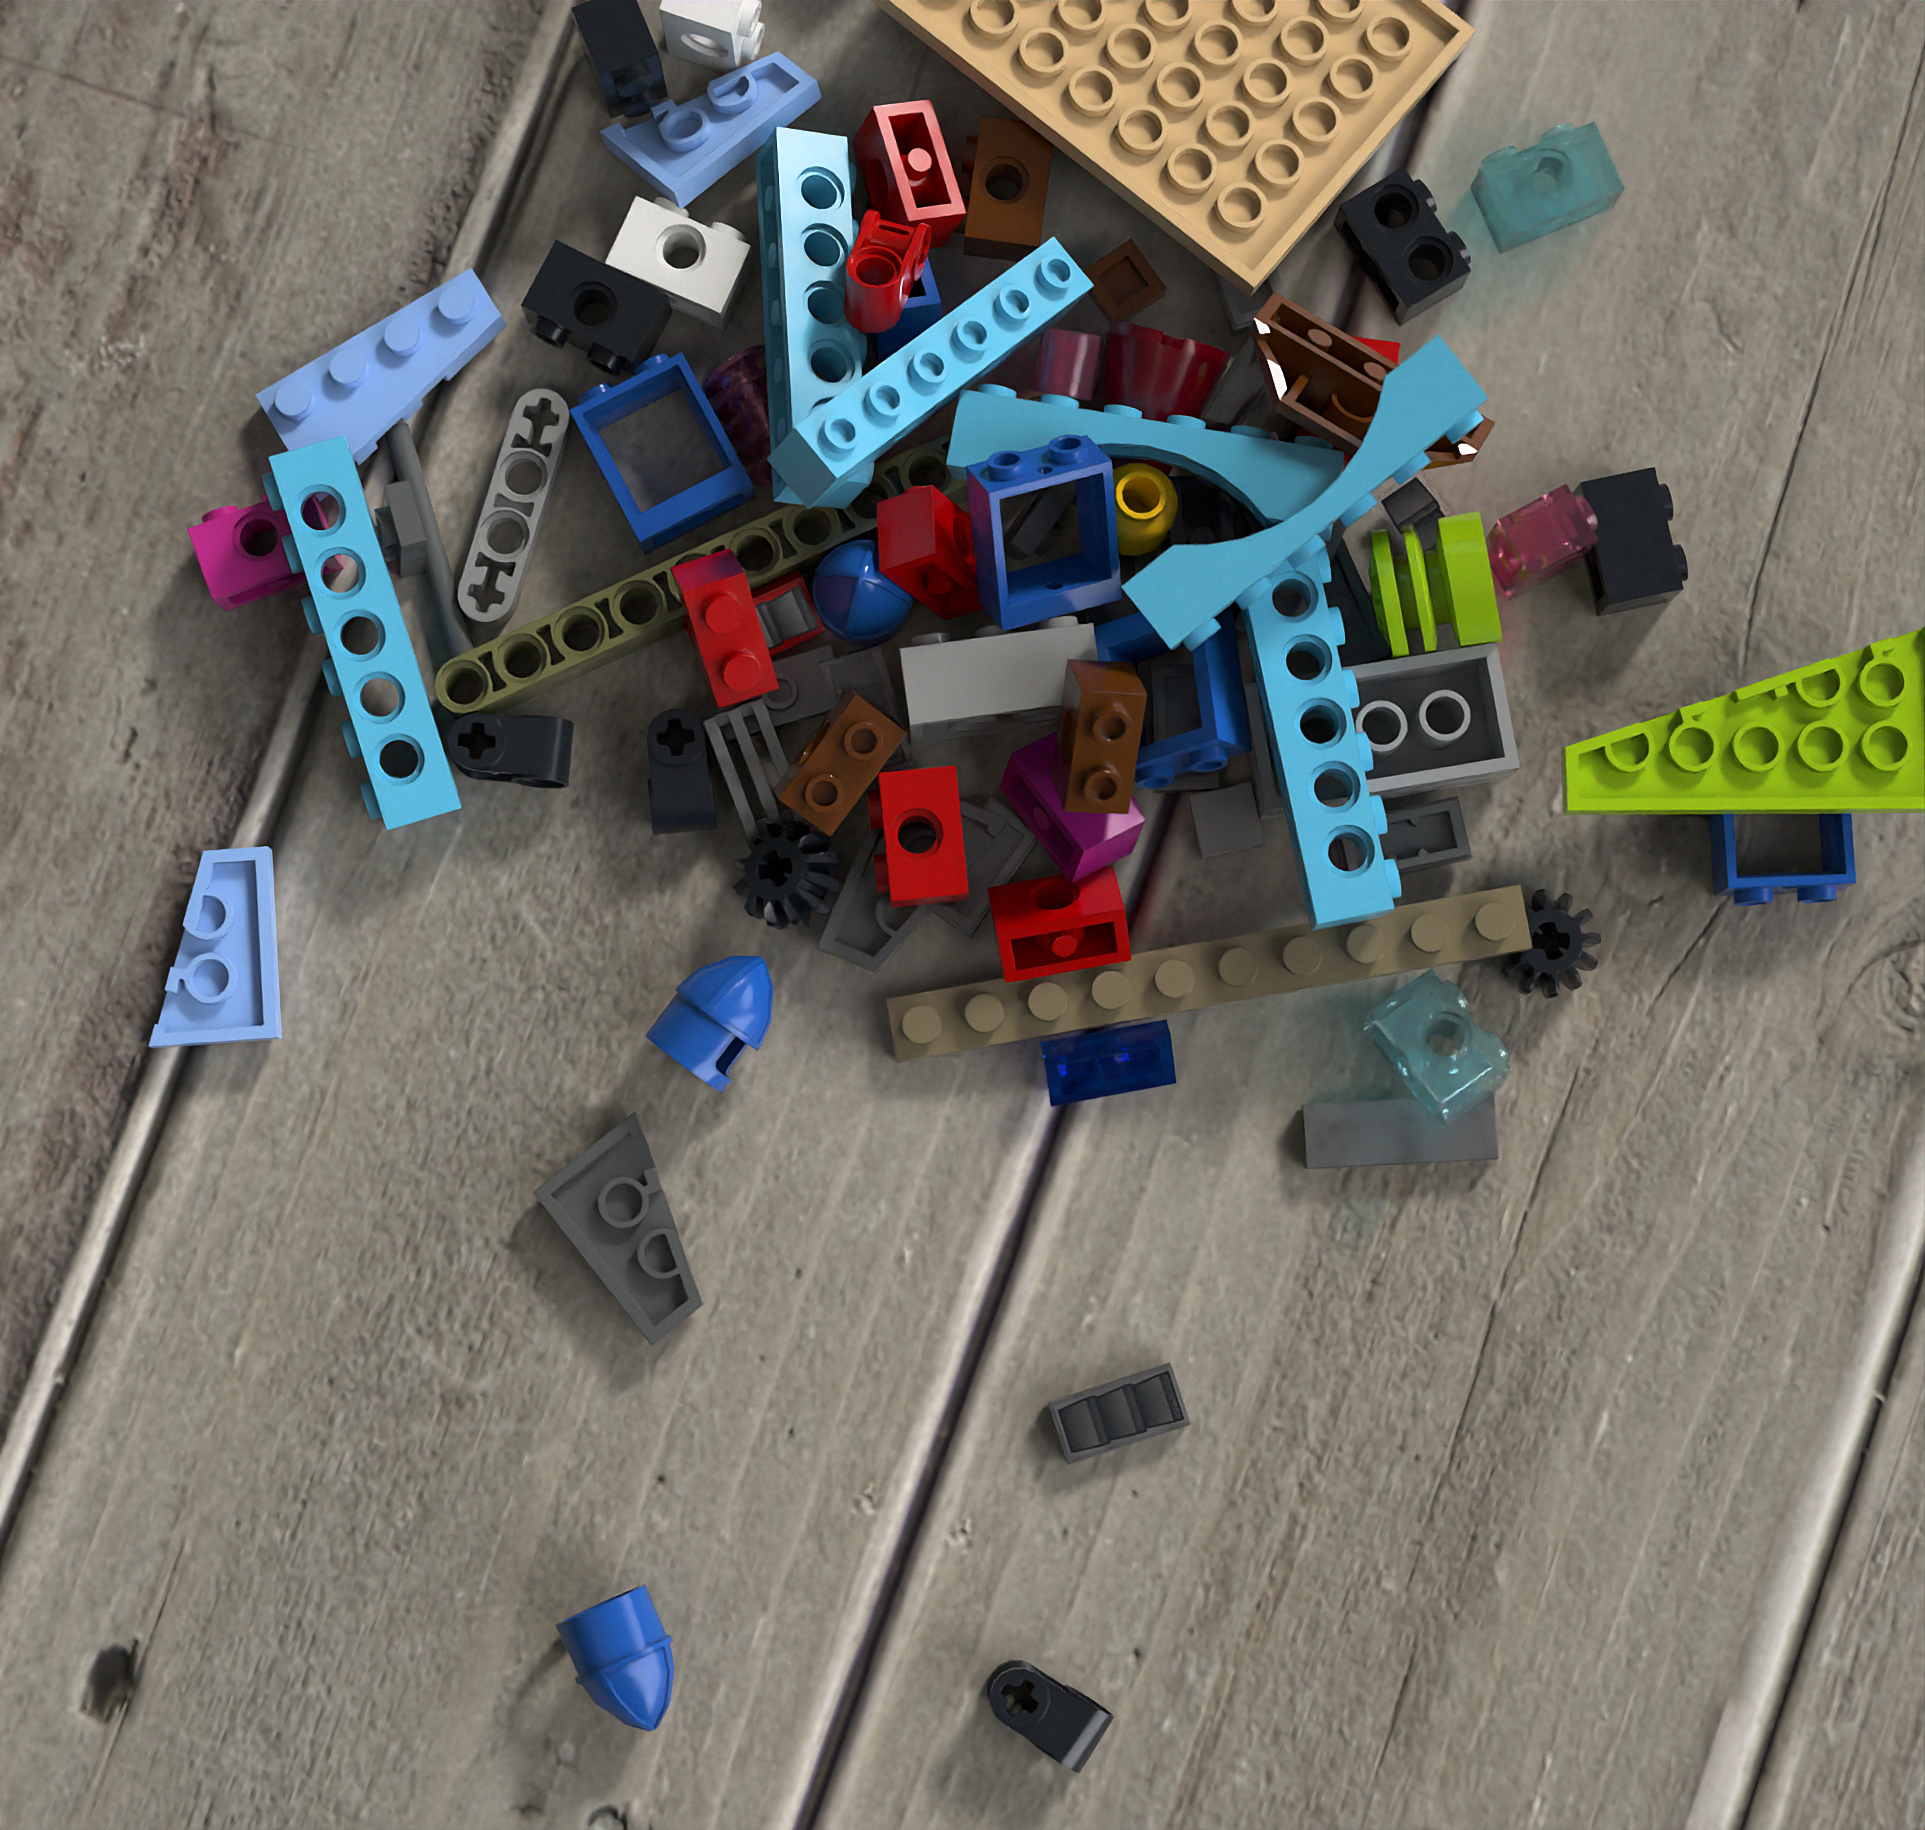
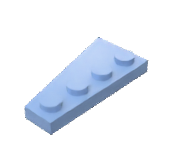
M469 268L255 396L288 451L345 435L354 462L360 465L378 448L375 442L401 418L406 422L424 405L421 399L442 379L449 381L506 327V324L473 269ZM327 493L315 494L320 502L329 495Z

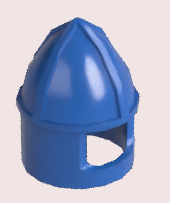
M855 540L839 545L823 558L813 578L812 595L818 615L821 617L825 627L835 638L850 646L873 647L888 642L902 630L910 614L914 597L879 571L878 541Z
M731 956L699 968L676 988L677 994L645 1035V1037L670 1057L721 1093L731 1081L728 1076L729 1069L747 1045L756 1051L759 1050L772 1021L774 986L767 963L760 956Z
M645 1584L603 1601L556 1624L559 1635L577 1671L576 1683L584 1687L595 1704L611 1713L626 1725L649 1732L657 1729L670 1706L674 1676V1662L670 1643L673 1640L670 1634H666Z

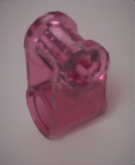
M1045 328L1044 332L1041 333L1033 382L1035 392L1084 400L1095 398L1104 342H1101V336Z

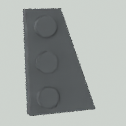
M959 800L966 871H968L1007 827L1009 820ZM914 822L906 825L901 830L898 840L906 851L913 854H921L928 851L934 845L936 836L928 825ZM869 824L843 885V890L840 892L817 948L820 951L877 974L937 904L892 908L890 892L877 893L873 855L886 854L884 829L871 830Z
M636 1112L627 1117L533 1191L534 1195L651 1345L658 1342L704 1305Z

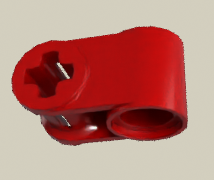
M872 209L866 211L859 228L856 243L847 259L843 313L846 321L853 328L862 332L879 333L887 331L896 325L914 282L919 280L925 266L931 242V225L920 223L917 228L881 219L879 211Z

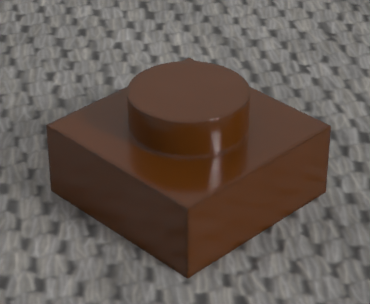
M1129 239L1083 270V273L1094 285L1087 293L1109 324H1111L1112 320L1127 322L1166 294L1167 288L1132 239Z

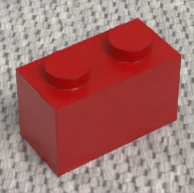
M729 548L671 567V574L703 677L718 708L779 689L746 574L732 549Z

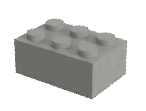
M1062 616L1039 622L1040 630L1014 633V628L1002 631L998 625L977 629L975 631V639L950 642V636L947 633L926 634L912 638V647L900 648L901 676L911 745L1058 726L1067 659L1098 660L1093 623L1078 625L1077 617Z

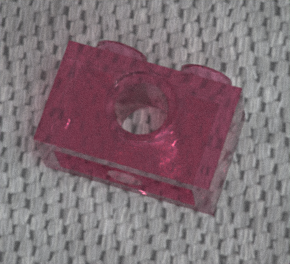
M1567 483L1500 518L1485 538L1490 567L1509 601L1576 566L1598 540L1594 533L1598 529V524L1593 510L1581 495L1573 496Z

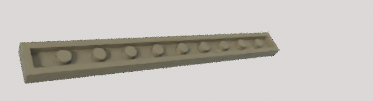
M1519 884L1397 906L1387 916L1311 931L1309 923L1132 954L1131 961L1005 983L1004 978L895 997L886 999L896 1062L904 1063L1531 950L1533 947L1521 885Z

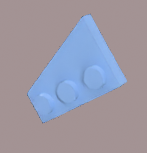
M777 51L710 81L707 93L677 107L673 100L670 99L652 107L651 111L654 117L625 130H623L619 122L599 132L606 149L667 199L674 202L678 208L682 209L761 147L776 127L785 128L822 99L817 81Z
M264 846L203 851L183 922L185 927L175 965L170 968L164 989L167 991L158 1025H154L149 1047L164 1048L282 1039L272 849Z

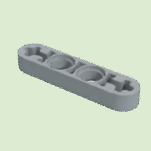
M538 388L528 391L519 398L513 409L459 583L457 598L460 607L470 621L480 627L494 628L501 626L512 618L517 609L572 430L570 411L563 398L550 389ZM543 406H551L554 419L559 421L557 426L546 425L541 435L539 444L542 450L551 451L550 456L547 458L531 448H516L519 441L531 447L535 428L527 417L529 413L540 414ZM521 463H532L542 472V482L538 489L527 495L516 494L507 485V477L510 470ZM513 522L523 529V542L515 552L499 554L491 549L489 534L499 523ZM482 559H486L499 568L514 569L511 577L499 571L496 590L504 600L501 605L491 604L488 607L487 613L480 612L479 603L472 597L474 590H486L492 574L488 567H479Z

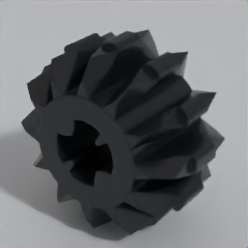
M794 820L789 821L786 827L776 822L766 823L764 841L755 836L745 837L748 848L752 852L748 859L740 858L733 861L736 869L744 872L746 875L732 887L736 890L737 895L747 899L744 909H746L750 916L759 920L764 918L767 925L782 930L786 929L790 922L799 928H810L812 910L822 915L831 913L829 905L824 898L827 892L834 893L843 890L840 885L841 883L830 877L834 871L843 865V862L838 855L829 851L832 842H830V839L825 834L817 830L811 832L808 825Z
M1539 889L1533 893L1531 900L1532 908L1524 901L1531 942L1532 939L1542 934L1540 929H1544L1547 939H1557L1559 949L1548 955L1551 960L1546 959L1544 949L1539 948L1509 954L1512 962L1504 965L1498 974L1502 979H1507L1518 971L1522 972L1523 976L1518 988L1519 993L1523 995L1530 994L1536 987L1538 980H1540L1541 991L1544 997L1552 999L1558 996L1559 980L1571 991L1582 986L1581 976L1576 968L1584 971H1592L1596 968L1598 961L1592 955L1582 951V948H1589L1601 943V935L1596 932L1582 934L1579 926L1588 922L1593 915L1589 909H1584L1571 917L1568 912L1572 905V895L1568 893L1560 895L1552 909L1549 895L1545 889Z

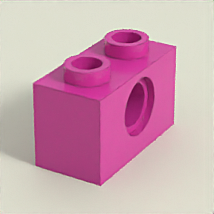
M266 492L262 494V502L240 510L237 506H224L214 509L202 516V524L187 529L212 600L225 612L308 582L305 571L293 574L282 542L283 536L293 534L286 511L282 509L273 512ZM315 495L311 496L306 501L303 509L306 523L314 530L329 529L319 500ZM265 530L278 532V542L271 553L265 556L251 555L250 544L258 533ZM339 555L330 558L326 562L323 576L344 569Z

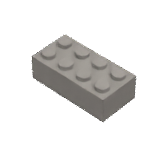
M1496 642L1342 668V670L1352 669L1359 695V707L1351 708L1356 733L1366 732L1371 747L1373 770L1365 771L1370 797L1379 795L1381 800L1505 780L1520 768ZM1320 672L1295 675L1294 677L1300 680H1311L1319 676ZM1257 682L1243 684L1252 751L1247 752L1258 817L1259 820L1283 817L1286 815ZM1308 714L1300 719L1301 732L1310 742L1323 744L1333 739V726L1325 716ZM1324 776L1317 779L1314 783L1315 796L1323 805L1340 807L1346 804L1348 798L1347 789L1339 779L1332 776Z

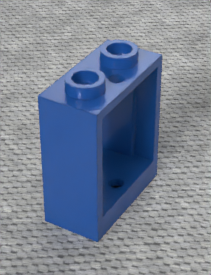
M682 352L671 358H668L667 354H659L647 359L634 369V377L615 387L611 383H603L589 389L578 398L579 405L569 410L582 439L644 555L756 498L751 479ZM680 389L723 471L641 513L598 431Z
M1087 435L1059 436L1052 439L1045 446L1022 452L1013 450L1000 451L989 456L987 461L965 466L979 603L1002 631L1122 599L1112 461ZM1075 480L1081 553L1006 573L999 499Z
M1231 605L1214 617L1221 628L1192 651L1202 728L1148 745L1143 718L1134 782H1136L1138 788L1156 789L1171 785L1175 781V775L1190 770L1196 772L1219 770L1228 766V758L1252 751ZM1141 611L1094 627L1098 661L1132 662L1137 675V663L1186 647L1184 643H1181L1174 650H1171Z
M1709 814L1714 896L1733 895L1735 906L1773 903V894L1797 893L1798 903L1808 904L1836 901V891H1841L1856 883L1851 814H1819L1823 871L1738 875L1734 814Z

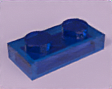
M1167 1019L1040 1042L1051 1107L1177 1084L1172 1039Z

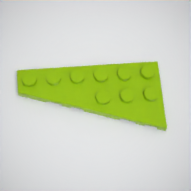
M1925 626L1895 638L1890 637L1869 644L1865 648L1832 659L1827 658L1734 690L1732 693L1679 708L1675 712L1643 723L1638 722L1565 747L1561 751L1563 815L1925 813Z

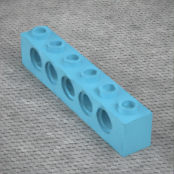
M776 127L755 157L771 453L796 425L862 378L861 369L867 352V341L864 333H860L858 329L853 328L846 321L843 313L847 259L856 243L860 228L857 219H852L851 197L856 185V168L848 159L847 137ZM808 256L813 258L819 265L812 262ZM811 313H813V314H815L816 316H818V317L822 320L823 323L817 321V320L811 315ZM813 370L822 374L827 382L820 379ZM874 461L814 506L846 509L861 491L869 486L873 476ZM772 467L773 502L804 505Z
M1052 237L796 425L767 458L768 462L809 510L958 398L960 389H970L1060 321L1094 285L1055 237Z
M345 435L268 457L273 471L262 474L263 483L273 512L282 509L286 511L293 534L282 537L283 546L293 574L303 571L306 574L312 596L301 599L312 635L324 633L332 658L322 660L321 664L332 697L344 695L351 719L341 722V727L351 758L363 756L371 780L360 783V787L371 820L383 817L386 829L391 830L462 808V802ZM318 493L332 495L337 500L340 508L337 522L326 530L312 529L306 523L303 515L306 501ZM336 555L351 557L359 567L360 575L357 584L353 589L344 593H337L331 590L323 579V569L326 562ZM358 616L372 620L379 631L377 646L370 653L363 655L350 651L345 646L342 638L343 628L346 623ZM376 678L386 679L396 687L399 701L392 713L380 716L372 714L365 708L362 702V691L370 680ZM403 740L415 748L418 754V765L412 773L406 776H395L383 767L381 753L387 743Z
M1324 546L1296 569L1292 567L1288 560L1282 563L1266 576L1273 584V587L1246 609L1241 610L1311 931L1387 916L1395 909L1393 898L1401 897V883L1396 863L1393 858L1384 860L1379 835L1387 833L1384 806L1379 795L1370 797L1365 771L1373 770V758L1369 739L1366 732L1356 733L1351 708L1359 707V695L1355 676L1352 669L1342 670L1337 646L1345 644V632L1341 613L1338 606L1328 608L1323 583L1331 582L1330 563ZM1283 589L1294 590L1304 598L1306 612L1297 617L1284 616L1275 609L1272 595ZM1297 651L1310 653L1319 663L1320 675L1311 680L1295 678L1287 668L1286 657ZM1308 714L1325 716L1333 726V739L1323 744L1310 742L1301 732L1300 719ZM1324 776H1332L1342 781L1348 793L1346 804L1340 807L1323 805L1315 796V781ZM1338 839H1346L1356 844L1362 857L1360 867L1354 871H1342L1336 868L1328 856L1329 844Z

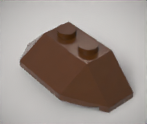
M1274 291L1249 327L1273 409L1292 420L1305 432L1319 436L1353 458L1361 447L1376 414L1385 376L1399 365ZM1482 415L1484 420L1454 444L1444 435L1424 451L1431 462L1422 470L1472 462L1495 422Z

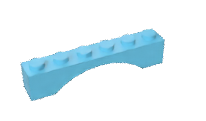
M1438 334L1385 376L1376 414L1361 447L1340 477L1313 503L1281 524L1246 538L1210 545H1173L1122 586L1123 590L1171 650L1184 643L1190 652L1221 628L1214 617L1234 601L1243 611L1269 591L1273 584L1266 576L1282 563L1288 560L1292 567L1296 569L1322 549L1326 544L1319 534L1340 518L1348 528L1375 507L1378 501L1371 493L1388 479L1393 477L1398 485L1401 486L1428 465L1431 460L1424 451L1441 437L1446 435L1450 442L1454 444L1481 423L1484 418L1477 409L1489 397Z
M980 384L978 392L960 389L946 462L952 478L967 481L965 466L987 461L989 456L994 453L1006 450L1022 452L1048 445L1052 439L1063 435H1087L1108 458L1152 460L1185 469L1219 486L1245 506L1265 529L1281 524L1313 503L1340 477L1344 468V452L1333 450L1332 444L1318 437L1297 436L1294 443L1269 440V432L1251 426L1236 425L1231 427L1230 433L1205 429L1206 423L1194 417L1170 415L1167 418V423L1141 419L1142 412L1128 406L1105 405L1104 411L1098 412L1078 408L1079 402L1066 396L1045 394L1041 396V401L1037 402L1016 398V392L1004 386ZM1333 524L1319 534L1322 540L1330 541Z

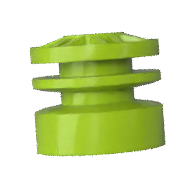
M1479 510L1437 518L1436 548L1423 550L1418 533L1412 523L1403 525L1407 554L1392 556L1387 528L1371 531L1372 549L1368 567L1370 586L1378 628L1390 646L1394 659L1410 657L1406 631L1417 629L1422 631L1426 654L1437 652V626L1448 623L1451 624L1460 648L1503 642Z

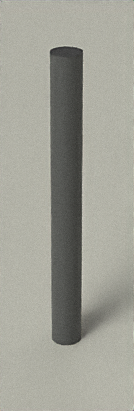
M407 423L395 424L385 433L399 482L405 480L410 482L427 540L425 572L452 659L474 649L464 612L457 598L458 591L409 425Z

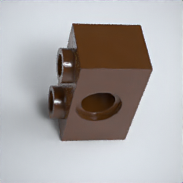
M981 115L979 135H966L962 173L973 174L970 197L961 196L966 215L953 232L965 234L964 255L1020 262L1040 247L1054 144L1025 121ZM1004 179L1016 184L1020 192L1012 199L999 200L988 193L987 187L996 180Z
M1067 659L1051 771V780L1064 812L1129 814L1147 693L1132 662Z
M849 686L773 789L780 801L831 837L907 735V731L899 722Z

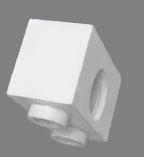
M662 0L659 13L668 54L727 74L741 68L745 58L751 60L756 58L763 39L765 25L758 22L762 2L759 0Z
M636 196L605 264L668 295L671 308L724 330L754 266L752 247L745 243L746 237L738 230L723 223L713 222L711 227H707L688 218L689 212L686 209L678 208L674 202L665 198L656 197L652 203ZM681 247L692 248L700 254L698 260L692 266L685 269H677L667 263L668 256L674 250Z

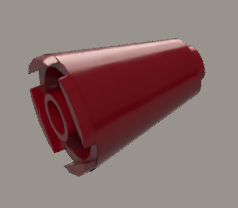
M1112 320L1109 331L1106 332L1102 412L1105 405H1122L1141 411V419L1167 423V418L1170 415H1183L1200 419L1228 368L1227 363L1230 353L1185 337L1183 340L1166 335L1160 330ZM1109 458L1112 461V470L1128 463H1145L1161 470L1168 477L1174 467L1152 460Z

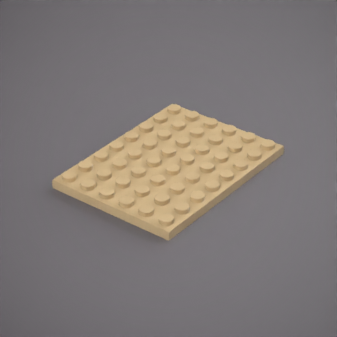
M871 0L1248 298L1254 294L1469 44L1476 31L1438 0Z

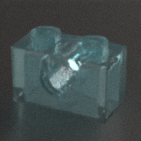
M1595 121L1576 129L1572 123L1559 125L1542 134L1538 138L1539 144L1520 152L1517 151L1515 146H1508L1488 155L1481 161L1482 167L1479 168L1470 189L1499 254L1614 207L1625 188ZM1537 172L1550 175L1556 181L1558 191L1553 193L1539 191L1532 184L1530 175Z
M1430 968L1370 1010L1363 1031L1442 1130L1500 1089L1511 1067L1507 1063L1509 1061L1507 1050L1499 1038L1490 1030L1486 1029L1482 1032L1468 1015L1469 1005L1459 988L1450 980L1442 982L1433 969ZM1432 1035L1446 1036L1455 1044L1457 1053L1452 1056L1437 1055L1429 1049L1426 1038Z

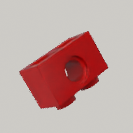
M931 99L873 106L851 142L872 210L879 211L881 219L914 228H917L920 223L931 225L932 235L929 249L943 247L966 215V210Z
M933 485L911 487L904 490L899 496L876 503L879 571L944 620L983 609L979 603L971 516Z
M956 765L878 773L880 790L867 791L871 830L884 829L886 854L873 855L877 893L890 892L892 908L968 901L969 890ZM921 822L928 825L934 831L936 841L928 851L921 854H913L906 851L900 845L898 840L899 833L910 823Z
M1113 865L1105 866L1072 884L1068 882L1063 874L987 888L995 939L1005 983L1132 960L1125 908Z

